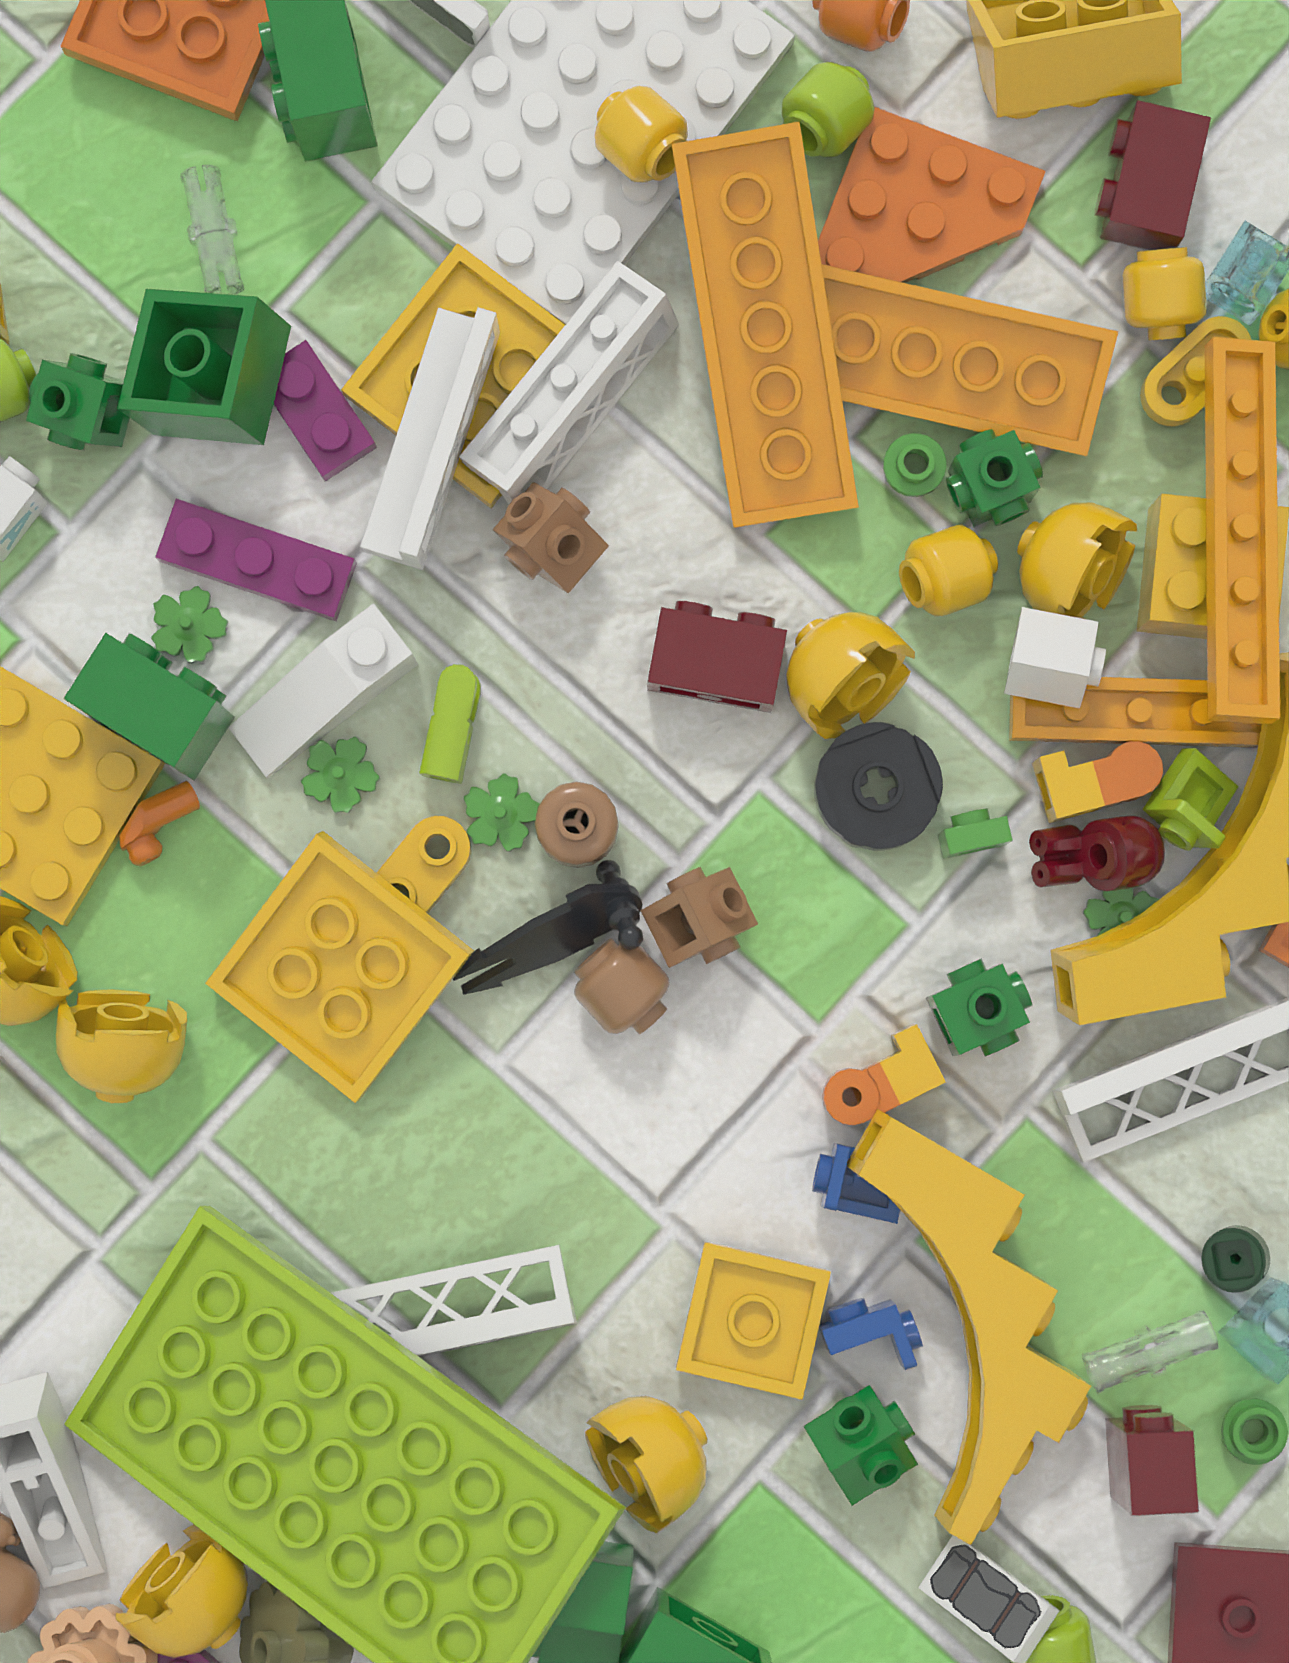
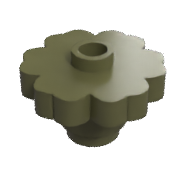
M268 1581L263 1582L259 1589L252 1591L249 1599L250 1615L243 1617L240 1624L241 1641L239 1656L242 1663H351L354 1647Z

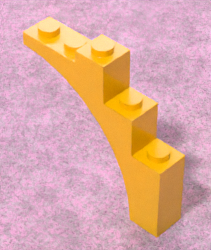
M1289 652L1279 654L1280 719L1272 724H1262L1255 761L1240 801L1222 830L1226 838L1219 848H1211L1180 884L1140 915L1099 936L1050 950L1057 1011L1076 1024L1084 1025L1226 998L1224 977H1227L1230 973V957L1225 943L1220 939V935L1289 922V865L1286 862V858H1289Z
M877 1109L848 1159L847 1167L886 1194L919 1230L945 1273L962 1320L969 1366L967 1421L955 1470L934 1516L950 1534L971 1545L978 1532H985L995 1521L1001 1507V1498L999 1496L1012 1474H1019L1027 1465L1033 1452L1034 1442L1032 1438L1036 1431L1059 1443L1065 1431L1073 1430L1083 1418L1088 1405L1086 1395L1091 1385L1071 1370L1027 1346L1032 1336H1039L1049 1325L1055 1311V1303L1052 1301L1058 1290L993 1251L998 1241H1006L1018 1226L1022 1215V1208L1019 1207V1204L1025 1195Z

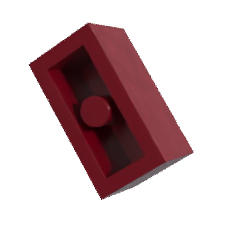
M1137 100L1128 120L1117 119L1108 151V156L1118 158L1113 180L1103 179L1094 212L1095 216L1104 218L1100 239L1147 250L1178 248L1185 235L1211 117Z
M676 601L675 609L661 607L648 675L647 691L767 713L772 712L787 630L774 628V618L756 613L740 612L738 613L737 621L712 616V607L696 602Z
M1158 1405L1126 1406L1122 1408L1123 1418H1105L1110 1497L1131 1516L1199 1513L1194 1431L1176 1420L1172 1413H1163L1162 1407Z

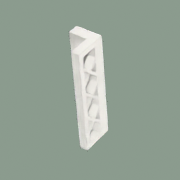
M617 261L459 456L465 466L497 488L508 504L518 495L524 493L533 482L548 489L679 326L666 293Z
M438 307L360 545L362 552L423 570L500 334L496 312L478 307L475 317L471 318Z
M1289 997L1052 1090L1080 1161L1083 1163L1288 1082L1289 1066L1275 1070L1254 1061L1264 1038L1285 1030L1289 1034ZM1249 1045L1244 1056L1234 1052V1050ZM1224 1056L1241 1064L1231 1089L1217 1094L1196 1085L1195 1082L1203 1063L1216 1057ZM1190 1068L1186 1079L1174 1075ZM1250 1068L1265 1074L1245 1083ZM1164 1079L1182 1087L1171 1113L1157 1117L1136 1108L1142 1090L1148 1084ZM1191 1091L1206 1097L1204 1100L1186 1106ZM1131 1092L1127 1103L1115 1099L1118 1096ZM1103 1102L1123 1110L1113 1136L1090 1144L1078 1112ZM1132 1115L1148 1121L1126 1130Z
M559 1245L331 1292L342 1302L366 1316L367 1320L371 1323L377 1324L391 1333L388 1335L418 1357L577 1324ZM549 1262L556 1296L555 1300L529 1305L508 1291L522 1267ZM510 1270L501 1285L486 1276L487 1274ZM475 1277L495 1290L496 1293L481 1315L465 1318L445 1305L444 1302L459 1280ZM446 1283L437 1299L422 1289ZM411 1290L432 1304V1306L416 1329L400 1331L380 1316L396 1293ZM383 1296L373 1312L358 1302ZM503 1296L519 1306L493 1312ZM439 1310L455 1320L429 1326Z

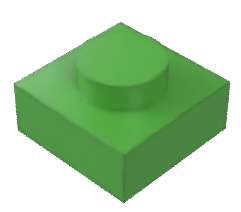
M988 808L951 816L952 828L944 829L938 834L943 859L1002 847L1013 841L1007 816L990 819Z

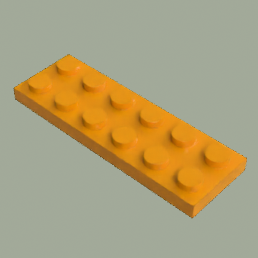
M800 121L672 144L733 528L858 508Z
M822 264L842 401L977 432L993 429L996 436H1001L1015 430L1021 442H1028L1083 456L1088 455L1119 331Z

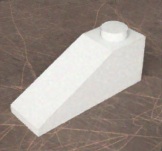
M373 603L321 642L228 728L268 779L415 668L418 663L412 652Z
M48 1372L0 1384V1494L31 1564L37 1572L42 1589L103 1574L106 1568L73 1433L64 1425L68 1418Z

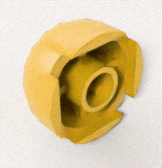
M1092 502L1071 503L1052 511L1041 523L1037 521L1032 522L1024 531L1017 548L1018 555L1022 556L1019 570L1022 591L1032 608L1085 619L1083 616L1089 611L1095 600L1098 607L1105 609L1120 586L1133 557L1135 545L1126 541L1125 537L1127 531L1137 532V524L1110 508Z
M848 612L836 614L825 620L821 618L815 619L808 623L795 639L796 648L793 650L786 673L790 700L800 716L817 734L824 739L837 738L846 731L841 725L850 721L858 713L859 719L865 724L894 699L911 673L903 664L905 657L915 659V651L890 626L876 616L862 612Z
M0 896V1024L7 1026L23 1025L38 1021L53 1011L59 1005V1002L68 997L73 991L69 990V988L77 981L78 972L71 953L58 934L48 924L42 929V934L40 935L33 925L24 920L31 910L21 903Z
M115 989L78 993L77 1005L69 1007L65 998L62 1002H59L56 1027L57 1055L64 1070L82 1087L96 1092L95 1095L98 1099L109 1103H127L132 1101L135 1095L155 1089L171 1077L181 1061L185 1046L187 1012L180 1005L168 1000L167 1011L147 1007L145 1005L150 1002V994Z
M648 1396L628 1397L614 1403L587 1421V1424L592 1427L585 1431L586 1441L603 1479L612 1492L619 1488L620 1485L635 1502L626 1507L625 1510L646 1530L654 1533L660 1532L681 1517L698 1500L706 1484L707 1461L702 1447L707 1444L708 1440L702 1425L691 1412L685 1410L680 1414L668 1402Z
M194 1524L183 1530L191 1540L186 1542L173 1555H170L169 1545L165 1543L137 1571L119 1600L128 1608L127 1613H116V1621L135 1639L155 1653L172 1658L196 1654L209 1646L212 1649H217L226 1644L240 1627L241 1619L238 1615L242 1611L247 1595L248 1578L244 1563Z

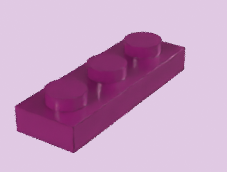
M177 498L155 556L161 563L336 622L357 565L355 558Z

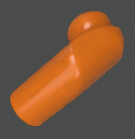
M186 780L138 804L119 835L121 850H127L132 864L143 866L160 857L162 845L155 837L164 825L200 809L198 797L191 784Z

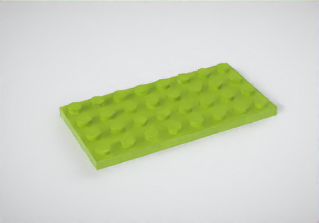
M199 1206L64 1423L71 1431L373 1663H528L626 1508L211 1206Z

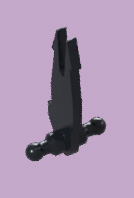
M604 860L596 868V876L602 884H587L566 894V903L531 919L483 951L480 948L476 949L455 975L453 981L499 963L462 984L461 989L463 995L500 987L503 986L502 981L556 963L595 944V938L612 930L619 931L618 941L623 948L628 950L637 949L643 942V932L637 927V923L640 920L639 913L643 905L639 892L634 886L629 885L628 881L620 878V866L615 861Z

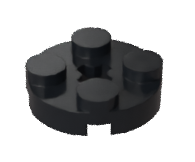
M884 722L861 724L838 736L819 761L814 782V796L817 809L827 827L849 846L873 851L895 849L918 837L936 814L943 790L940 765L928 744L915 734L912 735L905 729L897 728L895 725ZM877 769L878 774L882 778L892 776L896 787L887 792L888 803L878 804L874 797L865 798L862 795L860 787L867 784L868 771Z

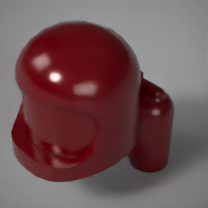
M1128 815L1094 820L1088 823L1082 831L1077 826L1070 824L1035 830L1031 833L1029 839L1031 851L1036 856H1039L1040 861L1034 863L1031 870L1033 882L1038 887L1075 884L1080 882L1083 877L1092 887L1099 891H1115L1139 887L1154 879L1161 871L1165 861L1164 840L1160 832L1151 822L1138 816Z

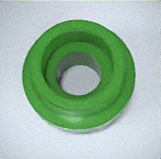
M919 433L906 434L897 438L888 447L883 460V472L888 484L896 492L908 497H921L934 491L942 482L947 466L945 453L941 446L931 437ZM910 454H918L925 459L927 469L920 474L910 473L904 466V458Z
M1249 1398L1235 1403L1227 1411L1222 1421L1221 1435L1225 1447L1235 1458L1247 1464L1261 1465L1274 1460L1283 1451L1287 1442L1288 1428L1284 1416L1273 1404L1262 1399ZM1259 1419L1264 1428L1262 1437L1255 1442H1247L1243 1437L1244 1425L1249 1420Z

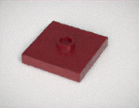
M1174 1542L1168 1663H1289V1550Z

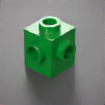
M70 353L68 363L42 359L39 373L34 377L30 386V406L26 421L49 429L47 440L65 447L84 450L86 443L122 447L130 420L128 416L117 409L124 381L105 375L107 364L87 356Z
M990 429L976 434L959 444L962 453L955 456L948 470L950 477L946 478V484L957 510L960 513L967 512L973 527L989 520H993L995 526H1000L1030 511L1028 503L1032 501L1041 488L1038 479L1043 477L1040 461L1030 443L1027 442L1021 445L1015 430L997 437L994 430ZM999 462L1006 480H993L988 475L987 467Z
M982 958L946 974L952 986L926 997L952 1056L961 1055L980 1046L984 1056H988L1019 1042L1020 1039L1015 1029L1030 1023L1025 1009L1033 1006L1028 990L1017 971L1007 974L1003 963L986 969ZM980 996L986 998L990 1003L991 1010L986 1019L980 1017L976 1011V1001Z
M870 1385L852 1396L841 1399L833 1408L803 1426L852 1506L878 1489L894 1484L902 1474L918 1465L905 1442L916 1435L897 1403L893 1401L883 1407Z

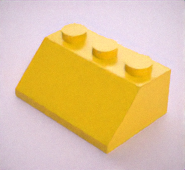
M966 0L983 91L997 118L1005 116L1015 119L1034 116L1042 109L1064 105L1088 107L1098 103L1102 98L1123 94L1147 96L1157 93L1162 87L1182 84L1181 13L1172 0Z

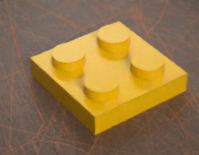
M704 1241L676 1370L803 1400L831 1271Z

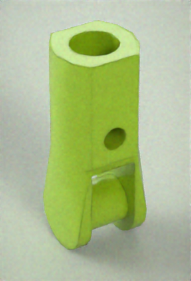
M453 664L446 667L438 679L433 707L434 715L430 719L419 774L423 777L462 784L474 728L472 723L475 720L481 696L479 678L464 665Z

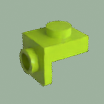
M1182 748L1142 810L1161 825L1158 829L1161 836L1170 844L1180 849L1190 851L1192 848H1219L1226 836L1214 825L1239 786L1196 748Z

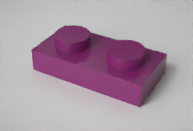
M307 340L286 352L273 405L326 482L375 450L377 446Z

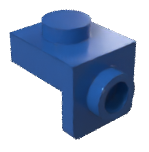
M834 1143L831 1156L820 1153L812 1192L823 1194L820 1204L822 1208L898 1224L900 1214L898 1207L886 1194L847 1167V1161L854 1151V1147Z
M864 1298L843 1303L828 1310L830 1321L819 1324L823 1341L830 1355L890 1335L897 1358L904 1370L918 1366L912 1350L923 1347L913 1315L910 1310L899 1313L896 1304L891 1299L867 1307Z

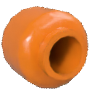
M813 0V8L819 11L820 29L828 38L863 51L871 52L880 49L886 42H894L899 37L907 21L910 0Z

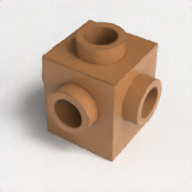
M535 482L524 493L512 500L506 509L504 517L492 529L510 547L504 554V557L517 570L531 580L539 575L568 594L609 547L602 537L585 521V518L591 512L576 496L565 488H561L554 494Z
M701 867L693 869L667 883L671 894L640 910L669 968L699 954L702 955L705 963L709 964L741 948L735 936L758 925L746 896L730 867L707 877Z

